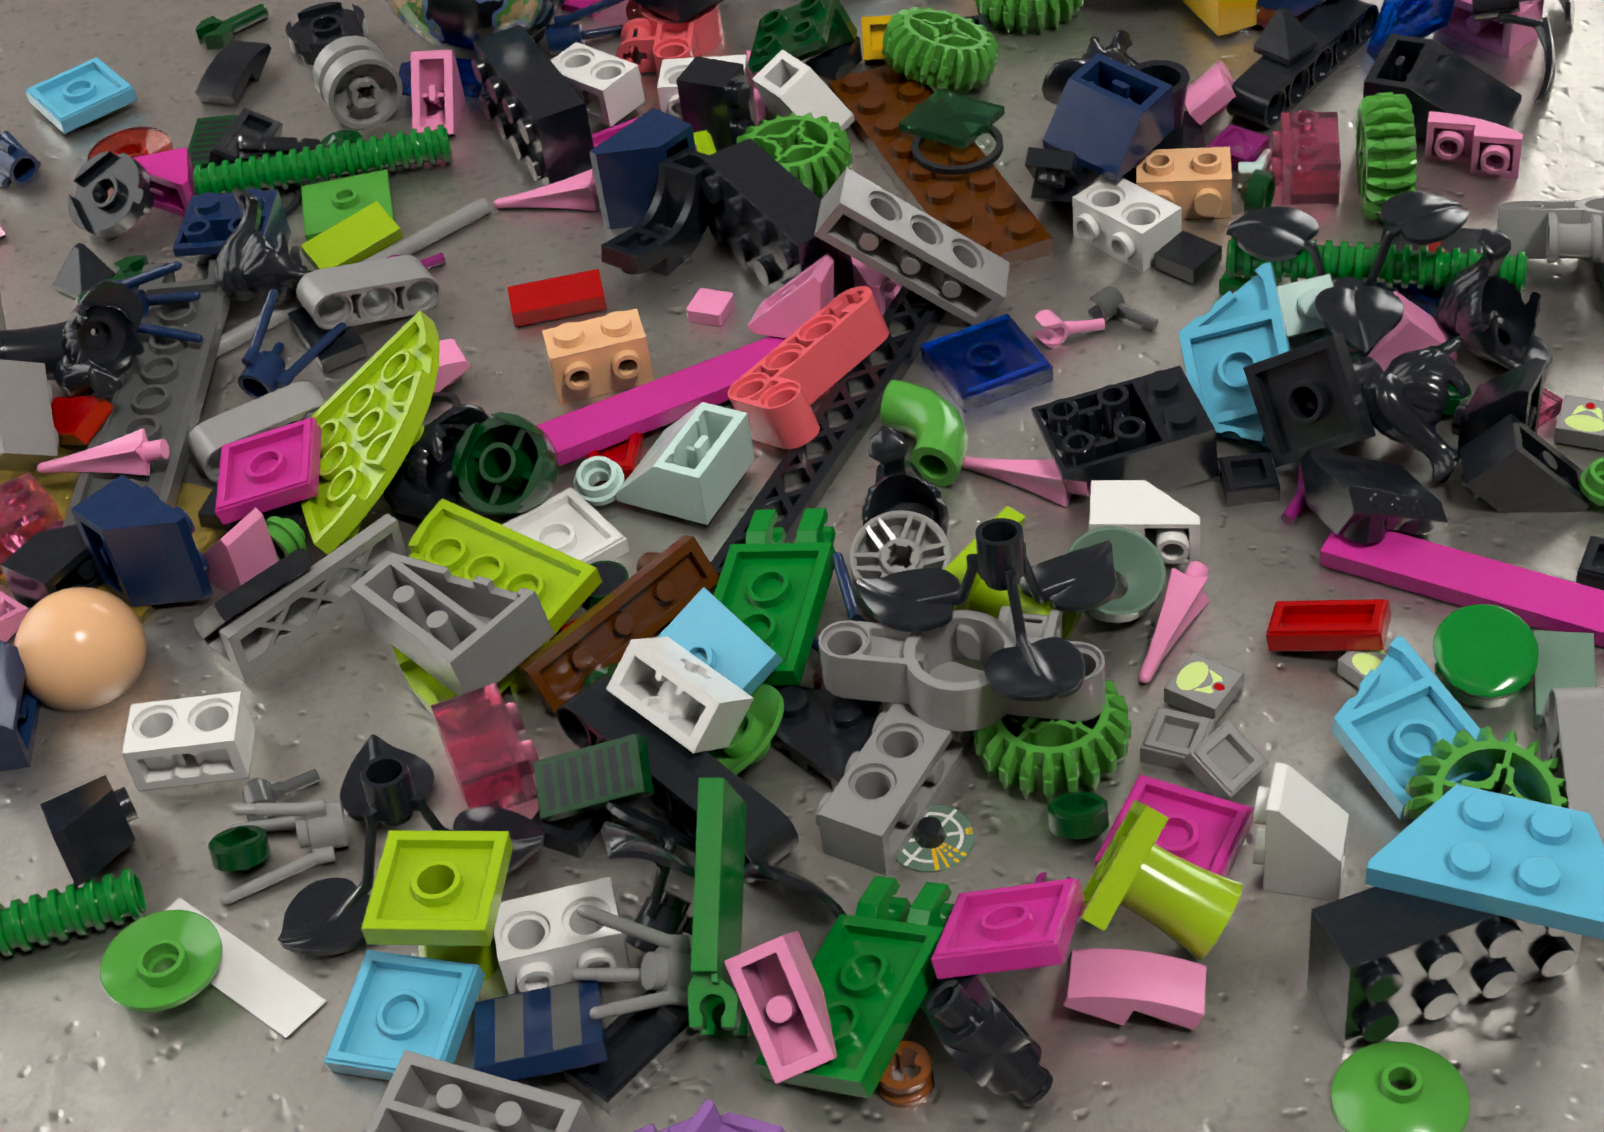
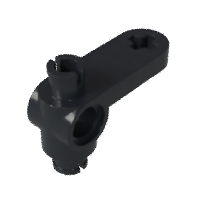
M977 974L937 979V976H935L920 1006L940 1042L957 1064L976 1083L982 1087H988L996 1095H1006L1012 1092L1024 1106L1034 1105L1043 1099L1053 1084V1076L1046 1068L1039 1064L1042 1054L1041 1047L1029 1035L1016 1017L997 999L983 975Z

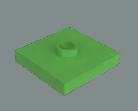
M387 169L301 186L306 242L375 201H378L395 221L391 182Z

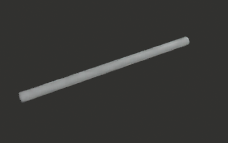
M480 198L361 262L384 259L392 255H413L490 214L489 204L484 198ZM298 298L285 301L274 307L266 332L289 320L287 313L304 307ZM260 315L222 334L216 359L251 341Z

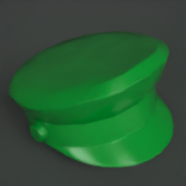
M1476 604L1461 607L1451 612L1438 626L1433 640V652L1437 661L1435 663V674H1439L1442 684L1456 700L1472 707L1489 709L1507 705L1519 697L1537 669L1539 650L1532 630L1521 617L1500 606Z

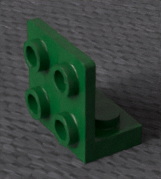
M802 0L798 5L785 10H772L759 21L747 66L751 73L759 72L782 49L799 61L805 60L855 41L857 29L840 0Z

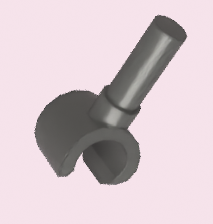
M1106 287L1090 297V300L1096 303L1095 306L1088 310L1091 319L1103 318L1106 322L1116 315L1152 331L1158 325V319L1125 304L1122 294L1115 287Z
M316 769L272 785L266 779L253 778L243 788L245 804L276 803L277 800L285 798L286 795L319 783L320 777ZM246 815L249 822L273 819L275 817Z

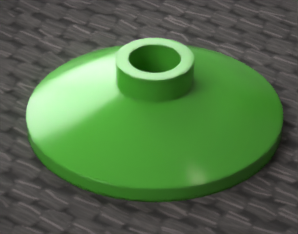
M761 684L752 693L751 696L754 700L729 747L706 751L734 774L739 773L748 765L759 762L767 754L771 746V740L780 725L784 712V701L782 695L771 685Z
M165 910L142 917L124 928L107 947L100 965V978L103 988L113 1002L122 1008L135 1012H158L181 1005L199 994L216 975L223 956L222 940L218 930L210 920L192 911Z
M1399 1041L1371 1044L1350 1055L1341 1064L1333 1079L1331 1093L1332 1108L1344 1132H1463L1466 1127L1470 1110L1467 1086L1460 1073L1447 1059L1426 1047ZM1392 1085H1404L1410 1089L1400 1090Z

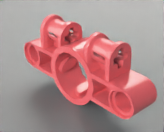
M629 0L626 5V15L629 21L621 29L622 42L617 49V57L637 64L640 73L657 72L659 80L662 59L700 57L720 45L724 32L719 3L696 14L693 19L679 24ZM637 29V37H633L634 31ZM638 53L641 54L639 62H637Z

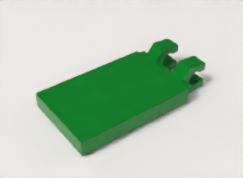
M805 508L797 529L796 543H784L786 533L783 527H774L778 519L776 510H755L746 532V543L730 544L713 596L783 659L762 684L800 685L835 567L832 555L836 552L833 546L836 532L833 526H824L828 519L826 508Z
M699 778L691 972L694 973V976L688 985L689 1027L694 1030H701L702 1035L705 1037H719L720 1027L717 1023V1014L721 1008L725 1007L724 1014L721 1016V1027L725 1030H733V1035L737 1038H750L752 1027L724 963L725 960L741 954L747 804L725 778Z
M875 876L858 901L855 916L845 914L838 916L812 961L824 991L837 1058L786 1079L781 1083L871 1098L936 976L931 959L954 904L945 903L952 893L947 884L926 882L911 905L907 898L892 897L900 887L896 878ZM761 1051L754 1064L765 1080L774 1081Z

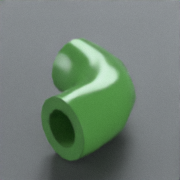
M891 380L885 389L881 402V425L897 429L898 432L912 436L917 441L910 454L909 461L918 469L922 478L940 487L951 485L962 470L969 441L959 411L936 391L906 381Z

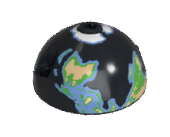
M386 0L392 12L421 39L433 46L447 50L452 49L456 53L476 55L473 40L520 24L534 40L533 37L553 20L565 1Z

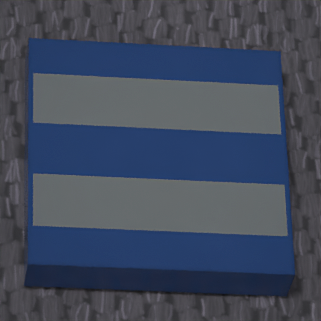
M577 980L476 1002L474 1070L511 1081H520L608 1061L604 1018L592 1019L589 1014L591 1008L603 1005L600 983L597 981Z

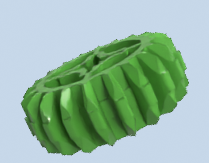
M974 0L975 6H977V14L985 15L987 23H992L994 29L1005 27L1008 33L1019 30L1023 31L1024 34L1034 30L1042 33V30L1045 28L1055 30L1058 29L1059 23H1070L1072 17L1080 14L1081 7L1084 6L1085 0Z
M911 7L910 10H899L897 14L891 16L882 40V54L885 56V62L893 66V70L896 73L905 74L907 80L914 79L921 82V86L926 84L934 86L936 90L938 88H946L951 92H954L956 89L966 92L970 91L971 88H982V85L988 83L990 76L994 73L998 58L999 44L995 41V36L991 32H987L985 26L975 24L972 18L966 19L959 16V13L952 14L944 9L939 11L933 10L930 7L925 9Z
M1393 92L1363 97L1357 110L1355 169L1358 196L1362 213L1369 220H1380L1381 222H1383L1380 217L1381 208L1385 201L1399 193L1416 191L1415 185L1417 181L1416 129L1414 128L1412 105L1405 94H1393Z
M793 112L790 116L781 117L776 114L775 119L770 121L761 119L758 127H747L746 134L737 137V143L751 138L821 200L846 168L852 170V149L850 140L847 138V132L841 130L838 122H829L827 116L814 118L812 113L796 116Z
M1106 680V705L1098 716L1086 721L1093 729L1083 725L1084 721L1007 714L990 726L972 730L975 753L978 755L979 762L984 763V768L987 770L989 778L999 777L1004 790L1020 786L1025 799L1035 791L1043 792L1050 802L1056 792H1077L1081 786L1096 792L1100 778L1113 779L1117 765L1125 763V756L1128 753L1129 746L1128 739H1131V721L1128 720V706L1125 703V697L1118 695L1114 681ZM1011 717L1019 721L1020 735L1018 737H1015L1006 729V723Z
M1489 725L1480 730L1476 740L1463 728L1455 734L1452 744L1441 739L1434 744L1431 750L1432 756H1421L1415 766L1417 775L1410 777L1405 788L1406 794L1412 797V799L1407 800L1403 808L1404 817L1415 821L1456 784L1527 799L1516 790L1515 783L1532 801L1567 808L1568 800L1562 797L1565 778H1554L1553 776L1560 766L1559 757L1550 758L1542 762L1536 757L1540 751L1539 740L1531 742L1524 749L1516 745L1517 735L1515 729L1508 731L1503 740L1498 741L1495 739ZM1469 772L1490 773L1489 777L1484 781L1474 782L1463 779L1461 784L1450 781L1456 776Z

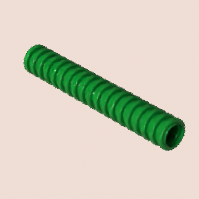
M439 124L436 130H431L430 126L424 127V132H418L415 128L411 129V134L405 135L403 131H398L397 136L391 137L390 133H385L382 139H378L376 135L370 136V141H364L363 137L357 138V143L351 144L350 140H344L343 145L340 146L336 142H331L330 147L324 148L323 144H319L315 150H311L307 146L303 147V152L290 149L289 154L284 155L282 151H277L276 156L270 157L269 153H265L261 159H257L255 155L249 156V161H243L240 157L236 158L235 163L231 164L228 160H223L219 166L215 162H210L207 168H203L201 164L195 165L193 170L194 186L197 196L207 192L226 194L250 189H258L260 191H263V189L277 190V187L281 186L283 190H289L290 185L293 184L297 188H301L305 182L315 184L317 180L325 182L330 181V178L336 177V179H341L347 175L351 177L359 173L366 174L371 171H381L384 169L397 172V167L403 166L404 170H409L410 165L416 164L418 168L424 167L425 162H430L431 166L437 165V160L450 163L452 152L447 128H444L443 124Z
M1232 237L1228 241L1226 274H1228L1229 279L1235 280L1237 275H1244V280H1251L1252 276L1257 275L1255 270L1262 264L1269 262L1273 267L1276 282H1282L1283 278H1290L1291 283L1298 282L1299 278L1310 279L1317 277L1311 256L1304 249L1295 258L1273 262L1265 261L1246 253L1237 245ZM1326 240L1325 245L1317 246L1325 272L1330 274L1331 280L1336 281L1344 277H1353L1366 282L1379 251L1380 243H1373L1372 248L1365 247L1364 242H1357L1356 247L1349 246L1348 241H1342L1341 246H1334L1332 240ZM1391 244L1375 286H1377V283H1385L1386 289H1392L1393 284H1401V289L1408 290L1409 285H1417V290L1424 291L1425 286H1433V291L1440 292L1441 287H1445L1458 271L1474 264L1481 258L1482 254L1476 253V248H1469L1468 253H1461L1460 247H1453L1452 252H1444L1443 246H1437L1436 251H1428V246L1421 245L1420 250H1412V245L1406 244L1404 249H1396V244ZM1518 251L1517 256L1509 255L1508 253L1498 271L1499 277L1506 278L1509 283H1513L1521 294L1522 291H1525L1528 256H1525V251Z
M127 868L121 871L120 877L115 878L112 873L103 875L102 882L97 883L94 878H91L84 883V887L79 888L73 883L67 885L65 892L62 893L55 888L48 890L47 897L44 898L37 893L30 895L26 903H23L19 898L10 901L8 908L0 904V952L5 957L14 955L18 947L26 952L32 950L36 942H39L44 947L52 944L54 937H58L60 941L70 939L71 933L75 931L79 936L88 934L89 928L93 926L97 931L106 929L108 922L111 921L116 926H119L126 922V917L131 916L135 921L144 917L146 903L137 874L131 868Z

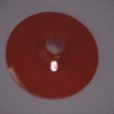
M153 127L128 128L110 134L96 143L90 150L87 161L93 156L107 151L115 155L125 153L134 158L173 150V144L170 136L161 129Z

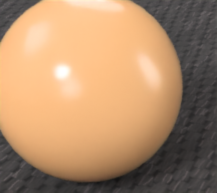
M89 587L62 589L41 599L23 618L14 646L18 648L25 667L27 678L24 686L26 690L41 704L57 711L79 712L110 703L122 696L137 682L144 671L147 661L146 635L141 622L133 610L113 594Z

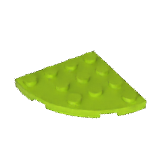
M421 310L310 417H315L322 429L318 496L302 500L300 504L313 544L327 555L333 552L340 544L346 543L357 535L361 527V521L383 494L410 448L423 435L424 425L422 423L429 408L437 380L440 346L434 321Z
M443 498L425 517L408 543L411 551L409 557L448 567L451 575L472 581L476 576L492 579L495 587L516 593L520 588L536 591L554 635L602 583L596 567ZM392 645L396 660L414 694L436 718L463 736L521 673L516 667L470 706Z

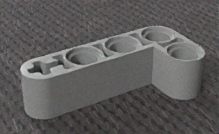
M1604 687L1551 688L1540 720V752L1542 762L1550 758L1559 757L1560 766L1554 776L1555 778H1565L1562 797L1568 800L1567 808L1591 813L1604 845Z

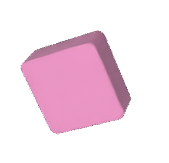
M700 288L686 308L688 321L718 327L723 326L735 307L734 295L732 292Z

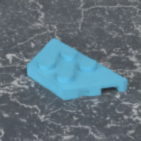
M1270 262L1259 266L1255 270L1256 276L1233 294L1231 291H1228L1213 303L1212 309L1207 314L1197 316L1178 332L1187 379L1216 431V437L1269 448L1243 367L1290 351L1275 274Z
M1401 635L1391 642L1386 657L1376 670L1371 669L1362 680L1357 695L1348 699L1335 715L1331 733L1400 820H1411L1404 817L1403 812L1407 800L1412 799V797L1406 794L1405 788L1410 777L1417 775L1415 766L1420 757L1425 755L1432 756L1431 750L1434 744L1441 739L1452 744L1455 734L1463 728L1475 740L1481 729ZM1469 772L1456 776L1450 781L1461 784L1463 779L1479 782L1486 780L1490 773ZM1514 783L1516 790L1523 797L1529 799L1526 793Z
M1456 784L1376 853L1367 864L1365 885L1604 940V845L1591 813Z

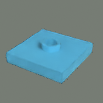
M97 57L25 90L29 102L64 134L138 100L134 88Z
M704 587L658 636H668L750 696L783 661L780 656Z
M367 950L324 1063L332 1072L388 1081L391 1080L405 1050L454 1064L485 978L484 972L476 964Z

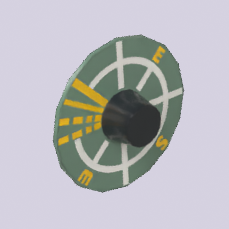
M933 804L926 816L919 821L916 831L897 858V862L903 867L917 872H940L955 867L967 858L975 844V829L969 818L958 809L943 804Z

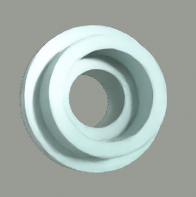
M593 456L584 460L579 465L574 477V489L590 505H606L617 499L616 492L625 482V476L621 467L616 462L604 456ZM599 481H607L603 485L594 486Z

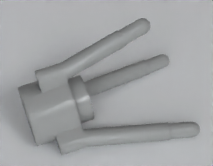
M321 799L305 803L235 804L232 807V812L235 815L292 817L235 823L230 828L255 825L263 828L266 832L296 829L300 848L312 847L313 852L223 894L220 897V903L229 905L314 865L336 861L334 848L349 846L342 801L325 803V800Z
M583 904L577 908V914L580 917L660 946L654 952H647L645 954L641 968L596 967L574 968L571 971V977L574 980L642 982L646 990H656L657 992L593 1007L589 1013L592 1019L615 1017L666 1005L688 1006V985L694 976V973L691 972L692 948H690V937L688 935L667 934Z

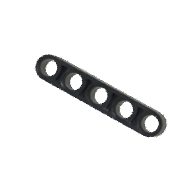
M1325 0L1301 22L1317 39V46L1290 66L1262 56L1233 83L1232 89L1236 97L1226 107L1228 114L1268 128L1274 127L1369 40L1378 22L1379 13L1377 5L1360 0Z
M602 675L557 708L556 715L562 730L580 749L636 733L645 736L654 794L642 797V799L694 842H696L699 778H725L747 804L744 866L748 863L757 865L758 862L774 866L798 846L799 838L794 825L778 807L708 752L692 753L606 690L611 680L610 676ZM750 879V880H747L746 882L752 883V882L756 881V879Z

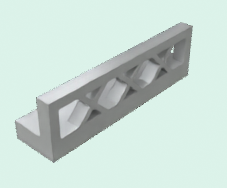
M387 513L219 631L220 637L208 645L213 659L246 684L358 604L350 588L353 583L391 553L408 557L397 519Z

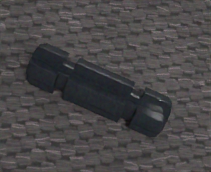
M241 135L237 139L236 151L238 158L241 157L243 161H249V156L255 155L258 159L263 154L269 153L270 157L276 156L277 151H282L285 155L289 154L290 149L303 152V147L307 146L311 150H315L316 146L321 144L319 139L302 138L301 142H297L295 137L262 136L261 140H257V135Z

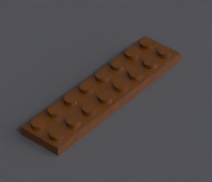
M887 63L862 73L847 74L842 79L828 83L831 91L854 115L855 121L851 124L852 128L910 205L1010 262L1009 267L1053 253L1052 236L993 164L970 174L943 175L928 171L915 161L912 152V142L917 133L934 122L955 118L929 85L921 86V82L914 79L907 80L905 74L896 73L893 70V66ZM951 127L934 132L924 139L919 147L920 153L926 159L941 165H966L986 157L963 127Z

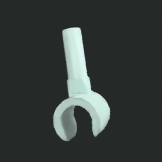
M1264 149L1255 162L1238 163V190H1241L1242 185L1251 178L1256 169L1266 170V166L1273 157L1272 150Z

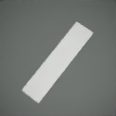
M179 897L165 909L192 911L206 917L214 924L222 940L223 956L220 967L210 984L284 1038L292 1034L327 1002L324 998Z

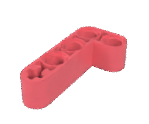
M858 286L836 296L730 386L727 392L728 397L735 410L748 413L751 438L753 440L783 449H794L806 445L818 435L820 426L810 405L888 338L890 333L871 288Z

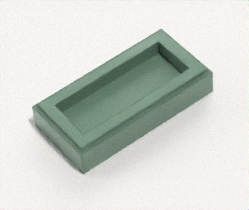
M1533 630L1539 650L1537 669L1532 676L1534 729H1540L1541 716L1551 688L1597 687L1594 633Z

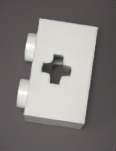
M668 636L631 639L606 690L692 753L729 747L754 700L748 693Z

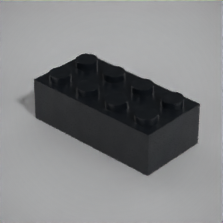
M521 24L473 40L476 58L472 59L471 62L478 82L480 84L483 83L485 94L480 96L483 112L488 120H495L503 140L509 139L511 141L517 158L519 160H526L535 181L541 180L546 186L593 169L589 151L594 148L586 103Z
M749 138L702 158L705 178L702 179V188L710 204L711 216L708 217V226L711 234L717 242H723L733 251L739 263L748 265L756 273L759 281L764 286L769 285L776 292L828 253L834 259L833 299L842 292L855 287L851 256L814 235L821 199L756 142Z
M1372 887L1311 910L1307 990L1343 1048H1347L1366 1040L1370 1042L1380 1041L1390 1036L1396 1029L1424 1019H1440L1451 1013L1455 1008L1478 999L1500 997L1509 992L1514 986L1541 976L1554 977L1560 975L1572 965L1578 963L1583 935Z

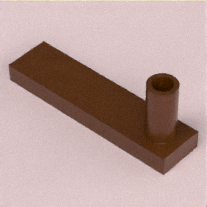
M683 535L662 553L646 552L639 558L637 572L527 658L517 668L544 708L549 712L556 713L558 707L582 691L584 677L590 671L602 669L611 663H619L631 639L650 638L674 619L703 587L706 590H710L718 583L719 575L694 536Z

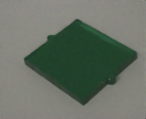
M938 89L923 103L914 105V110L902 119L898 126L899 131L965 149L981 134L989 133V127L1005 114V108L998 104Z

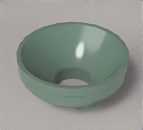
M1106 526L1084 533L1073 542L1067 553L1110 540L1116 578L1124 585L1126 594L1120 599L1110 600L1100 607L1082 612L1104 622L1121 623L1137 619L1152 609L1162 593L1166 580L1164 561L1156 546L1143 535L1123 527Z

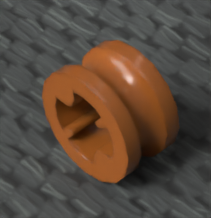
M901 1040L876 1087L881 1099L891 1106L912 1108L922 1104L930 1097L934 1089V1073L932 1071V1058L926 1048L913 1041ZM904 1067L915 1069L916 1076L909 1079L908 1075L904 1074ZM899 1069L901 1074H904V1081L893 1079L892 1072Z

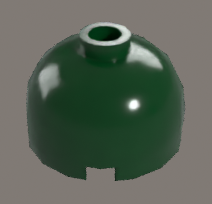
M498 412L491 414L494 417L487 419L482 424L475 422L467 428L456 445L452 471L453 476L459 480V487L462 490L459 494L463 501L482 513L504 518H514L543 504L553 491L559 471L557 453L549 436L528 419L516 414Z

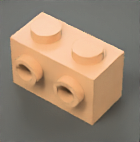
M1230 147L1151 150L1136 164V185L1181 207L1182 220L1231 218L1232 171Z
M637 308L627 311H615L602 317L576 323H563L558 327L542 330L551 374L560 405L638 387L654 381L647 339Z

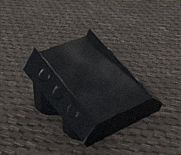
M1309 448L1300 458L1307 506L1336 535H1343L1356 543L1370 544L1382 541L1385 538L1386 531L1398 530L1406 534L1417 535L1430 532L1434 527H1445L1448 523L1441 501L1401 465L1315 448Z

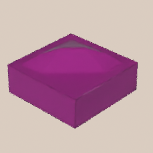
M1230 124L1207 148L1230 147L1231 169L1238 171L1239 162H1255L1264 149H1270V137Z

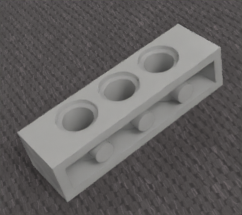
M846 168L821 200L814 233L816 237L979 329L1006 298L1010 262L854 171Z
M948 661L937 665L930 671V675L936 679L948 682H969L984 677L985 672ZM893 703L888 712H881L874 723L872 735L860 752L855 751L850 756L845 767L844 776L834 791L827 792L818 805L816 824L820 827L823 853L887 876L916 831L919 821L926 816L974 742L972 731H949L934 727L923 721L913 711L911 705Z

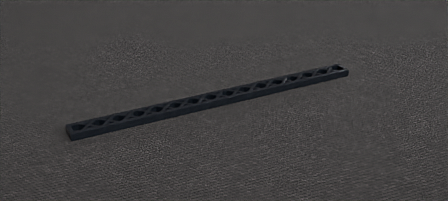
M902 286L882 315L890 332L888 338L834 384L814 413L820 426L818 435L806 445L788 450L710 562L719 577L730 544L746 543V532L755 510L775 509L778 517L784 515L785 519L777 522L774 527H783L786 533L784 543H793L797 536V529L805 508L817 507L880 413L881 402L887 385L891 380H902L947 313L946 310ZM914 301L926 303L919 307H911ZM911 330V332L892 337L893 334ZM887 359H891V360H892V361H890V362L883 363V364H880V365H877V366H874V367H872V365H871V364H873V363H877V362H880V361H883V360H887ZM869 388L871 389L870 392L860 394L854 397H851L850 395L862 390H866ZM850 419L851 421L833 428L829 427L830 424ZM826 450L829 451V454L811 460L807 458L813 454ZM805 482L808 484L807 487L785 492L786 488ZM717 584L708 590L712 595H714ZM605 807L582 813L583 817L573 832L554 826L558 820L550 822L540 819L539 810L532 818V821L536 822L545 832L546 839L542 845L543 847L581 859L604 822L610 816V813Z

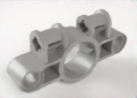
M1604 195L1581 200L1511 201L1498 205L1497 230L1504 233L1511 240L1509 255L1517 256L1518 251H1525V256H1528V259H1547V263H1556L1557 259H1583L1592 263H1604Z
M1010 606L1001 607L998 619L978 611L955 610L953 611V619L949 624L923 632L899 631L881 622L846 620L828 625L819 635L823 680L826 689L834 696L848 699L911 705L913 711L923 721L944 730L972 731L982 729L998 722L1007 714L1068 721H1087L1098 716L1106 705L1104 655L1099 648L1085 642L1069 641L1079 649L1083 656L1085 679L1081 688L1076 693L1064 698L1054 697L1048 701L1036 702L1017 701L995 693L988 686L985 676L969 682H948L936 679L930 675V671L937 665L951 660L973 659L987 662L988 658L998 650L1008 647H1019L1016 641ZM1051 610L1049 615L1023 613L1026 634L1030 644L1048 637L1062 638L1061 611Z

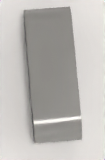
M401 255L309 272L299 281L296 294L298 300L315 323L325 330H332L340 322H344L346 327L411 316L415 315L419 310L423 313L427 312L439 301L441 289L440 285L418 258L412 255Z
M300 381L290 384L196 425L188 437L189 449L207 477L217 482L223 445L308 419L327 400L317 386L311 382Z

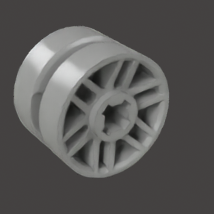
M345 36L332 41L322 49L313 65L312 79L317 92L334 117L347 127L367 129L381 124L394 114L401 102L403 86L398 72L381 49L373 41L365 37Z
M898 510L880 514L860 528L853 539L849 555L853 590L859 608L871 621L879 623L868 612L860 599L856 584L857 577L874 579L919 568H938L944 570L951 563V549L948 538L937 523L920 513Z

